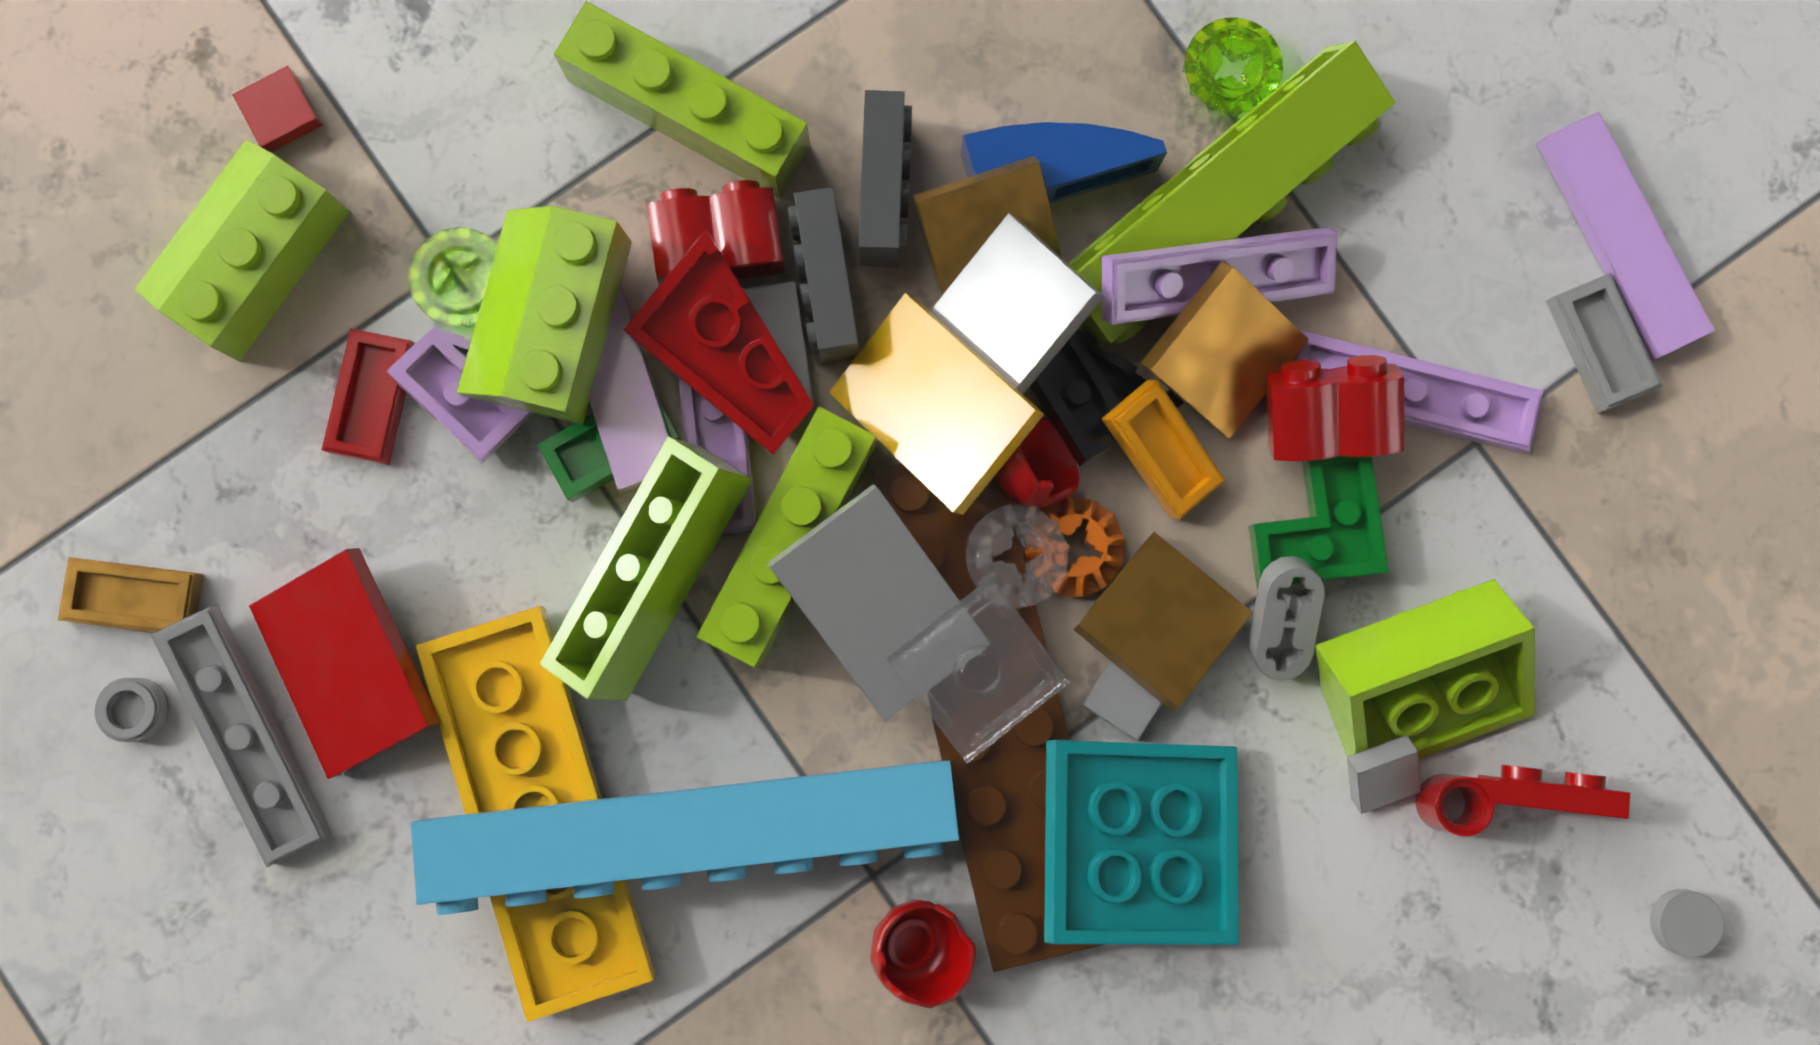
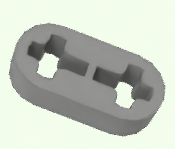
M1294 556L1281 557L1271 562L1263 571L1259 581L1249 635V651L1259 669L1267 677L1279 681L1291 680L1301 675L1309 667L1314 653L1325 598V586L1320 576L1304 559ZM1293 577H1298L1305 588L1304 590H1296L1292 593L1289 610H1287V601L1280 593L1279 588L1290 587ZM1285 627V635L1293 645V648L1283 649L1280 653V658L1274 659L1268 647L1274 648L1279 646L1283 628Z

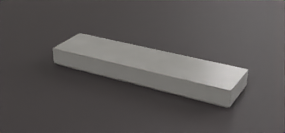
M210 606L152 634L151 637L266 868L331 836L332 833L219 606Z

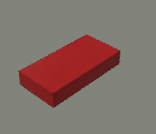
M350 328L322 451L390 466L406 392L389 377L387 370L415 342Z

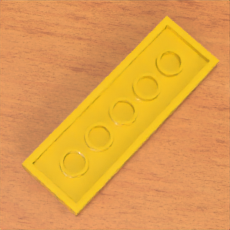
M536 606L415 645L432 704L440 720L438 724L465 814L603 799L569 686L539 665L554 639L546 610L543 606ZM628 880L614 881L615 893L588 898H574L573 886L547 889L546 902L507 907L505 895L490 896L527 1022L651 982L657 977Z

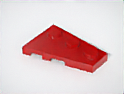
M705 229L623 330L773 455L815 404L709 232Z

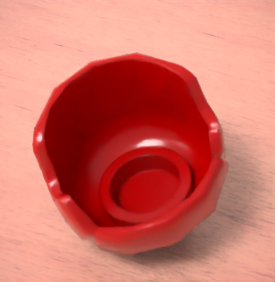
M1042 417L996 473L993 481L1013 502L1031 509H1040L1076 493L1080 482V475L1075 458L1054 424L1047 418Z
M913 899L892 907L875 927L870 959L875 974L890 993L905 1003L931 1009L954 1001L969 984L976 959V947L961 927L957 916L941 904Z

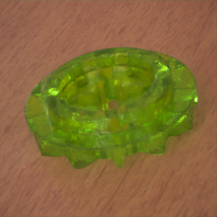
M1229 17L1215 20L1205 25L1195 34L1187 48L1182 72L1186 75L1190 95L1197 96L1206 104L1208 112L1218 110L1230 113L1234 118L1241 113L1253 109L1278 88L1283 73V60L1277 42L1266 29L1251 20ZM1220 54L1226 56L1231 62H1236L1240 59L1244 61L1250 56L1252 57L1240 74L1243 84L1241 81L1237 82L1232 75L1223 79L1221 77L1216 80L1214 79L1223 64Z
M465 227L445 229L425 240L414 254L409 268V287L418 307L427 316L444 326L451 325L471 328L477 321L498 244L483 232ZM448 259L455 266L458 265L465 271L475 266L476 271L470 276L472 283L475 285L473 289L477 292L474 296L469 292L465 293L458 287L448 292L447 288L453 282V278L449 274L450 269L445 264Z

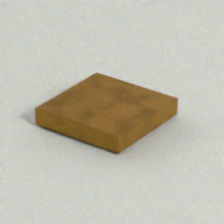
M1034 156L913 195L941 297L1008 213L1022 221L1062 258L1040 162Z
M1221 261L1140 364L1214 429L1230 439L1267 393L1266 374L1282 371L1281 366L1286 362L1292 361L1309 339L1236 268Z
M1153 532L1073 630L1174 712L1184 703L1253 612L1156 532Z

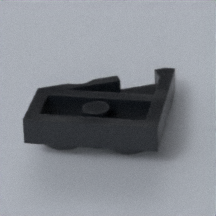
M1078 328L1030 387L1076 462L1081 466L1118 444L1101 418L1147 380L1135 373L1138 368L1119 354L1104 351L1098 345L1096 339ZM1170 389L1166 391L1177 409L1185 403Z

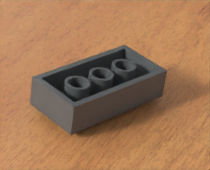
M865 90L858 245L860 266L898 268L899 256H907L908 222H901L900 218H908L909 183H902V180L910 179L911 144H903V142H911L912 106L904 105L905 91Z
M833 187L793 193L795 206L788 207L793 240H801L800 245H794L799 278H807L808 282L800 284L805 316H813L814 322L806 323L811 354H819L821 365L854 360L859 354V346Z

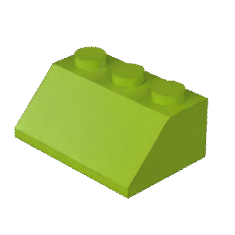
M246 139L134 290L160 313L202 342L240 362L350 211L326 189L273 153Z
M557 206L507 210L457 390L459 395L583 425L589 397L632 241L616 220Z
M1495 579L1468 589L1459 590L1449 596L1408 611L1397 613L1390 618L1349 633L1338 635L1333 639L1315 645L1320 687L1347 757L1397 738L1408 736L1417 749L1418 759L1535 716V628Z

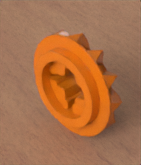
M1068 496L1059 502L1041 508L1030 521L1024 537L1025 561L1033 577L1047 590L1065 597H1084L1105 588L1116 576L1123 565L1125 537L1117 523L1115 514L1109 512L1094 499ZM1084 522L1086 523L1083 531L1086 533L1084 543L1092 547V551L1100 554V557L1098 558L1093 555L1090 557L1079 556L1075 563L1070 565L1068 572H1065L1063 569L1066 564L1064 560L1066 549L1057 545L1058 541L1050 539L1049 535L1070 537L1075 532V529H1078L1081 523Z

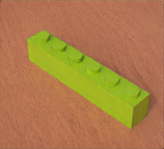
M1356 40L1325 47L1068 264L1102 294V256L1238 239V236L1254 222L1256 224L1264 223L1280 213L1288 204L1285 196L1300 183L1302 185L1310 184L1326 174L1334 165L1331 157L1345 145H1356L1371 136L1381 125L1377 118L1396 102ZM1101 300L1080 327L1097 341L1121 343L1138 333L1145 326L1147 320L1111 325L1102 320Z

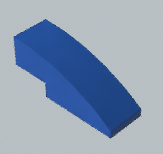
M1040 122L1001 126L963 135L960 155L967 177L1034 156L1040 162L1050 204L1157 172L1167 154V150L1163 140L1129 130L1087 123Z

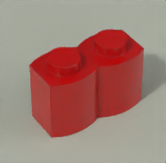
M739 180L725 184L722 187L723 192L711 196H698L697 191L691 188H677L661 193L660 200L648 203L647 211L655 272L659 285L705 229L709 232L738 280L784 273L773 188L760 187L759 182L754 180Z
M1377 355L1355 356L1347 360V366L1333 369H1322L1321 364L1317 361L1296 360L1284 363L1281 366L1282 371L1266 374L1268 446L1273 460L1313 461L1336 456L1369 457L1404 451V376L1396 364H1387L1385 357Z

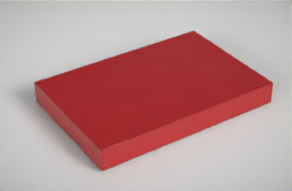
M360 548L345 549L249 605L327 779L340 776L440 723Z

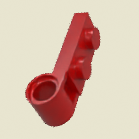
M1501 764V777L1479 774L1478 777L1452 774L1433 775L1420 785V793L1416 794L1415 804L1419 817L1430 828L1457 836L1469 837L1481 833L1488 827L1494 815L1495 804L1629 819L1630 792L1606 789V776L1565 772L1564 784L1541 782L1542 769ZM1457 787L1464 796L1465 807L1459 818L1449 821L1443 810V802L1447 793Z

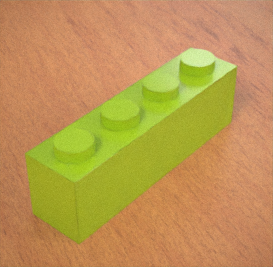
M585 1L554 52V56L568 82L745 180L757 181L760 187L773 188L774 196L778 198L782 197L811 147L807 122L588 1Z
M818 406L696 638L754 668H761L795 603L767 563L848 503L877 447L876 435Z
M668 436L539 665L586 699L627 701L753 479L705 448Z

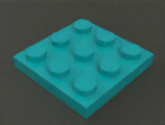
M1071 740L1046 741L1044 942L1051 944L1239 945L1237 746Z

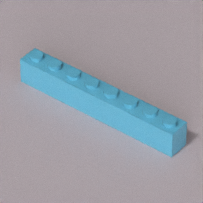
M950 760L428 818L411 822L417 905L436 903L437 915L478 910V898L505 895L507 907L542 903L547 901V889L572 886L574 898L609 895L615 893L614 881L639 878L641 879V890L676 887L682 885L681 873L707 870L708 882L736 880L748 877L747 865L772 862L774 874L813 870V858L839 855L840 866L869 864L879 861L878 850L903 847L904 858L935 856L943 854L942 842L959 840Z

